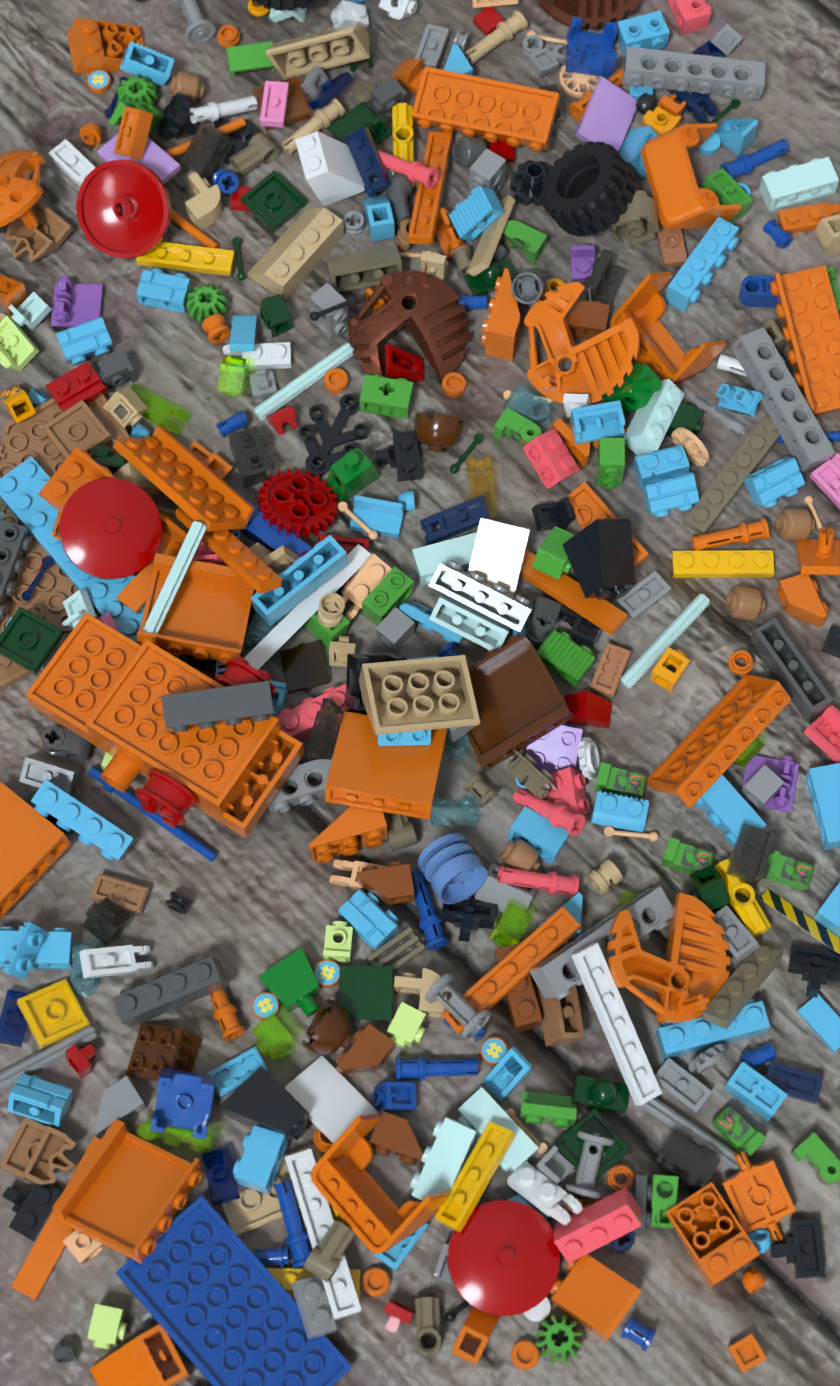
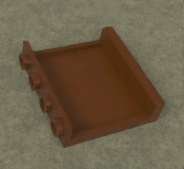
M524 634L511 637L507 640V645L499 650L498 648L492 649L485 654V658L480 662H473L467 665L480 725L475 726L465 735L478 756L476 759L480 766L487 771L516 754L514 752L515 749L519 752L575 717L532 642Z

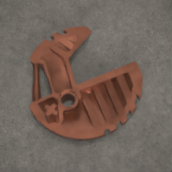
M642 0L536 1L546 14L563 25L569 26L572 17H578L583 19L581 29L584 30L585 24H590V30H597L598 23H603L604 28L606 22H611L615 18L616 23L622 21L624 13L628 10L629 16L632 15Z
M398 271L384 274L380 279V285L369 297V301L357 316L349 320L350 347L356 348V351H352L355 360L363 362L359 363V366L367 375L379 374L384 376L382 343L406 326L439 380H442L445 375L454 372L458 368L467 348L463 350V346L469 342L470 331L465 333V328L469 326L468 317L463 318V314L466 313L464 305L459 306L457 304L460 298L449 285L430 274L418 271ZM385 292L390 301L366 319H362ZM410 300L415 304V307L407 310L403 308L402 303Z

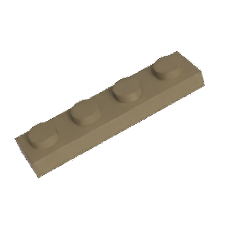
M759 943L760 947L742 961L708 1004L707 1009L703 1011V1019L727 1029L782 959L781 951Z

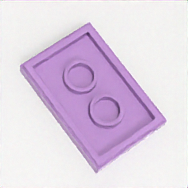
M601 77L596 83L574 136L583 142H605L619 152L635 114L637 100L604 77Z
M118 134L97 151L98 157L104 162L125 159L142 163L153 170L164 184L181 170L180 164L149 137L147 138L142 160L114 154Z

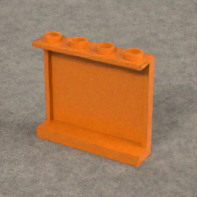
M155 553L153 573L141 626L137 632V643L142 646L148 640L172 655L185 654L199 660H217L222 664H226L229 658L241 657L254 589L228 566L192 560L159 633L154 634L142 631L176 559L175 556Z
M344 711L326 783L325 802L430 820L442 754L446 744L447 729H432L430 745L379 746L378 735H375L368 715Z
M0 782V919L71 845V842L61 830L34 810V808L2 782Z
M115 1119L53 1205L56 1219L109 1248L142 1263L145 1257L150 1256L155 1250L157 1240L162 1232L165 1233L170 1228L172 1218L177 1210H181L185 1206L188 1194L192 1188H196L201 1182L203 1173L200 1160L195 1158L193 1163L177 1157L127 1132L125 1123Z

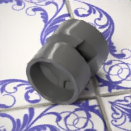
M536 268L523 270L512 282V294L518 302L523 304L534 303L546 292L547 279L543 272Z

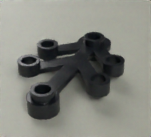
M346 394L340 399V411L330 430H328L324 420L323 408L320 405L310 407V419L314 421L322 440V445L318 451L313 441L312 427L303 425L298 430L299 438L304 442L309 454L306 458L305 466L307 471H310V474L314 476L317 474L319 476L324 475L329 470L330 465L344 457L347 450L357 448L355 444L348 442L357 439L364 440L368 437V427L364 423H358L354 426L353 430L340 434L348 416H353L359 411V400L353 394ZM353 401V404L347 405L345 402ZM315 411L321 412V414L318 416H315L312 413ZM363 429L365 433L358 434L357 431ZM304 431L310 432L308 436L302 435ZM348 443L343 447V451L329 455L333 447ZM315 461L322 462L320 465L313 464Z

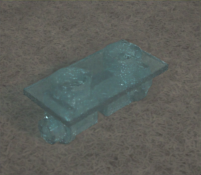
M434 798L430 820L426 819V822H431V825H450V816H455V826L473 827V824H478L479 814H474V810H479V805H475L474 800L461 799L458 800V804H450L448 799Z

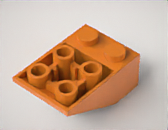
M76 17L67 33L74 73L90 74L94 70H104L107 73L122 71L120 65L130 42L134 41L135 44L138 43L139 46L143 45L145 47L141 26Z
M505 268L502 277L498 276L496 280L495 298L491 297L489 303V317L485 318L483 322L482 332L484 333L481 344L485 345L484 354L513 361L519 341L520 313L517 301L511 291L512 282L509 270Z
M350 806L309 844L312 863L317 861L318 863H327L338 855L351 856L358 853L359 849L366 847L376 849L383 846L384 842L388 841L387 824L384 814L381 811Z
M712 1182L665 1212L693 1264L710 1289L760 1255Z
M159 1324L137 1336L90 1368L98 1386H176L192 1377L174 1341Z

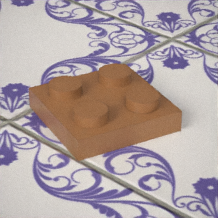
M83 400L42 426L44 433L65 460L75 447L89 453L94 445H104L112 440L109 432Z

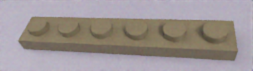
M768 412L699 499L700 501L695 504L684 518L683 524L700 535L707 534L744 486L743 478L753 474L775 446L781 435Z

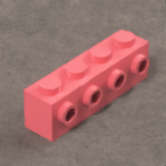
M666 0L682 35L708 27L710 17L712 16V9L705 0Z
M345 683L339 687L332 686L326 689L322 695L316 698H306L299 706L293 709L286 708L281 710L276 718L279 719L280 728L283 732L302 743L341 724L344 711L366 712V710H353L346 706Z

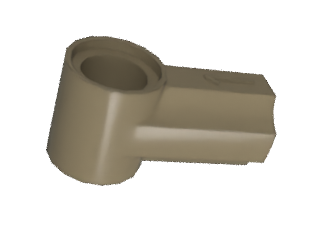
M261 132L252 137L247 147L229 158L230 164L238 175L243 176L261 163L269 164L274 161L279 154V149L265 133Z
M383 812L387 824L388 842L392 852L418 844L411 821H408L407 816Z
M335 1220L320 1245H316L310 1253L304 1268L328 1283L341 1263L340 1259L354 1238L355 1232L343 1223Z
M439 1298L415 1299L416 1347L422 1356L433 1357L441 1349ZM428 1335L433 1336L437 1341L435 1347L429 1350L424 1349L420 1344L422 1338Z

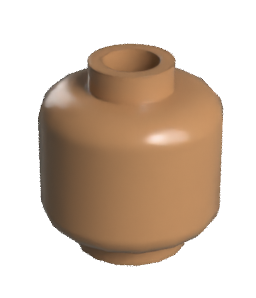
M179 71L176 76L172 75L169 94H172V97L176 93H183L190 97L191 105L195 104L197 98L202 99L204 85L200 84V77L198 75Z
M785 508L777 515L775 520L776 532L784 540H805L815 527L813 517L804 508Z
M738 586L728 593L725 604L726 610L735 619L753 621L757 619L759 614L764 612L765 599H762L761 592L758 589Z
M518 839L515 842L510 840L500 854L501 864L504 867L536 872L540 866V862L537 861L539 851L522 839Z

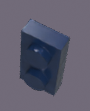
M770 1061L765 1078L788 1094V1097L816 1105L824 1076Z

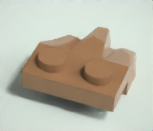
M39 200L31 207L39 220L36 228L27 229L20 217L12 221L7 227L5 240L17 241L11 251L13 257L17 260L28 253V258L32 263L58 249L74 230L67 222Z
M24 1117L0 1163V1169L39 1185L55 1183L56 1177L53 1174L55 1169L70 1173L75 1168V1165L64 1156L66 1150H72L76 1143L65 1133Z

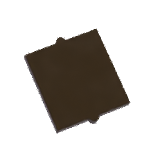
M320 641L306 645L298 644L297 647L280 651L289 694L305 689L311 691L313 687L330 683Z

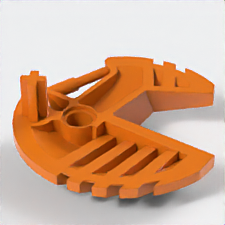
M13 150L0 154V227L7 225L18 217L22 219L29 230L32 227L36 228L38 226L39 220L31 207L43 194V189L40 186V166L45 163V160L37 151ZM34 170V174H33V176H32V179L29 180V178H30V176H31V174H32V171Z
M580 282L560 285L556 287L560 291L556 293L548 291L544 294L547 297L544 301L538 299L524 319V324L528 326L530 348L528 350L530 369L527 371V377L540 393L558 403L563 404L564 393L588 394L591 404H595L604 400L603 395L607 393L608 397L614 394V387L617 384L620 388L625 383L624 376L626 372L629 377L634 370L632 363L633 354L637 360L640 349L639 331L633 318H629L576 346L566 315L586 287ZM534 328L538 329L548 355V359L538 364ZM570 359L572 367L569 371L564 372L562 368L563 362Z
M683 893L676 894L664 960L641 949L629 909L618 912L609 931V935L616 933L615 940L607 944V951L615 949V956L609 957L608 962L616 986L627 988L643 1000V1003L657 1012L656 1018L660 1023H682L702 1016L708 1004L729 979L730 973L726 971V966H730V957L726 956L729 945L722 938L725 935L722 926L716 924L713 920L716 916L696 897ZM671 979L674 980L675 987L673 986ZM634 985L646 989L648 991L654 992L656 994V1000L650 995H646L644 992H642Z

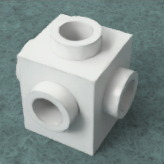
M381 0L378 7L388 11L390 17L401 20L402 18L411 17L415 13L418 2H416L417 0Z

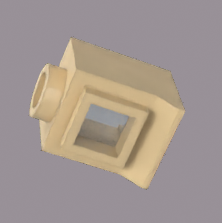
M130 387L117 390L103 406L123 428L137 426L144 419L142 415L148 409Z

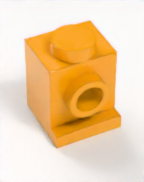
M657 106L654 111H647L643 122L644 127L651 126L658 135H662L679 127L682 117L678 115L675 117Z
M668 647L653 668L650 680L672 693L674 687L687 670L690 660L687 659V656L682 651L673 650ZM667 668H672V669H674L675 673H673L672 671L668 670Z

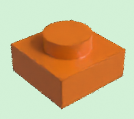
M752 1333L727 1348L741 1374L767 1359Z

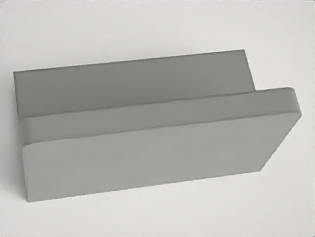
M34 753L25 757L19 782L40 788L45 779L71 794L76 775L81 774L83 768Z
M492 863L487 870V879L484 885L477 891L475 899L479 902L497 905L496 910L516 920L523 921L538 889L498 883L497 874L500 866Z

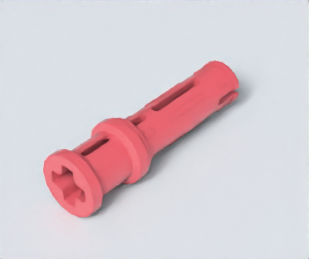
M377 149L385 168L406 175L411 182H421L425 184L426 188L432 189L436 186L440 175L438 168H428L423 166L420 161L409 162Z
M518 788V791L522 794L515 791L513 795L515 803L526 806L547 818L553 827L563 828L572 837L578 836L583 830L585 817L582 814H574L568 811V808L564 805L556 806L540 797L536 798L533 793L524 788Z
M504 866L499 867L497 874L498 883L544 890L548 895L557 893L568 895L569 898H572L578 893L579 877L577 875H572L571 877L562 876L554 871L542 874Z

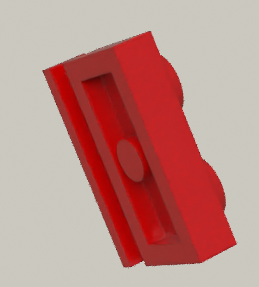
M88 361L46 385L47 391L62 412H65L81 400L87 404L107 392L105 385H103Z

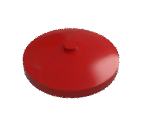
M125 159L108 161L94 168L80 186L76 204L78 221L86 238L101 252L118 258H132L151 251L164 238L171 220V202L168 191L160 177L146 165Z
M101 478L84 484L67 500L60 517L59 535L64 552L78 569L95 578L119 580L140 572L153 559L161 542L162 522L154 501L139 486L123 479Z
M497 1200L474 1208L461 1233L453 1231L448 1245L447 1265L454 1287L468 1304L486 1314L512 1316L531 1310L550 1293L560 1268V1251L554 1243V1231L545 1218L537 1211L520 1202Z

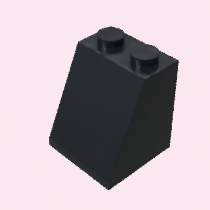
M596 519L562 544L585 598L602 600L607 597H613V599H619L628 593L627 590L635 585L632 532L629 519Z
M262 1066L220 1104L228 1118L252 1128L255 1125L284 1134L288 1142L293 1138L296 1140L300 1139L308 1131L306 1127L309 1124L307 1114Z

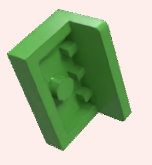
M524 1091L522 1093L520 1119L525 1120L528 1124L540 1125L542 1122L553 1123L555 1127L569 1128V1125H574L576 1121V1104L571 1103L572 1097Z

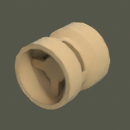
M327 593L321 597L317 614L321 625L332 628L341 623L345 608L344 599L336 593Z
M609 859L600 864V869L592 870L586 875L590 885L601 896L609 891V887L612 884L617 885L623 880L621 872Z

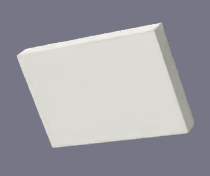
M323 1056L319 1057L284 1087L285 1092L302 1108L307 1117L333 1144L358 1116L379 1114Z

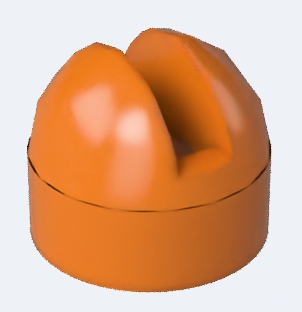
M754 1269L744 1273L742 1277V1284L750 1295L757 1292L767 1282L762 1273Z

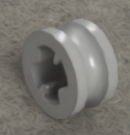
M458 30L453 44H457L463 54L467 51L470 33L463 34L461 30Z
M529 35L523 40L522 52L525 57H528V54L543 49V40L537 35Z
M358 211L346 213L343 217L345 232L349 235H359L363 232L365 226L363 215ZM353 220H356L357 223H355L354 226H351L350 223H352Z

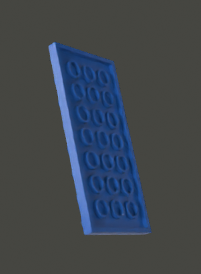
M202 1195L172 1221L167 1232H162L157 1240L155 1250L150 1256H146L142 1263L130 1259L115 1272L212 1386H333L352 1368L325 1335L308 1340L297 1303Z

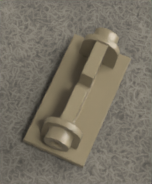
M516 749L514 750L518 758L508 762V772L521 783L530 777L524 786L536 798H546L550 787L555 791L558 790L551 783L554 778L544 768L541 771L535 768L537 762L530 755L525 753L522 756Z

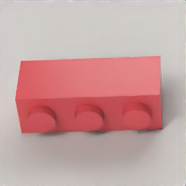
M625 1187L582 1209L579 1214H572L570 1216L571 1220L567 1225H563L560 1222L555 1223L554 1243L567 1262L570 1263L641 1227V1208L628 1188Z

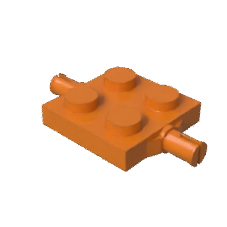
M744 1150L740 1151L741 1157L737 1152L734 1154V1157L741 1170L721 1181L736 1216L746 1234L758 1228H767L772 1242H778L777 1237L779 1240H782L784 1237L777 1223L784 1216L796 1211L772 1158L760 1164L751 1165Z

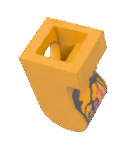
M17 384L0 392V399L16 423L36 414L27 393L21 390Z

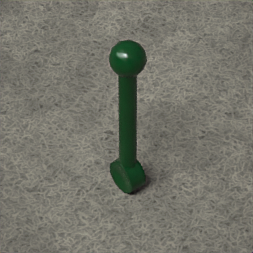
M732 99L730 106L712 121L706 123H717L732 109L739 108L740 101Z
M234 237L232 245L236 250L237 278L243 281L246 279V274L243 272L240 252L242 242L239 237Z
M477 433L474 435L472 444L456 464L450 466L451 473H458L460 465L476 445L483 442L482 434Z

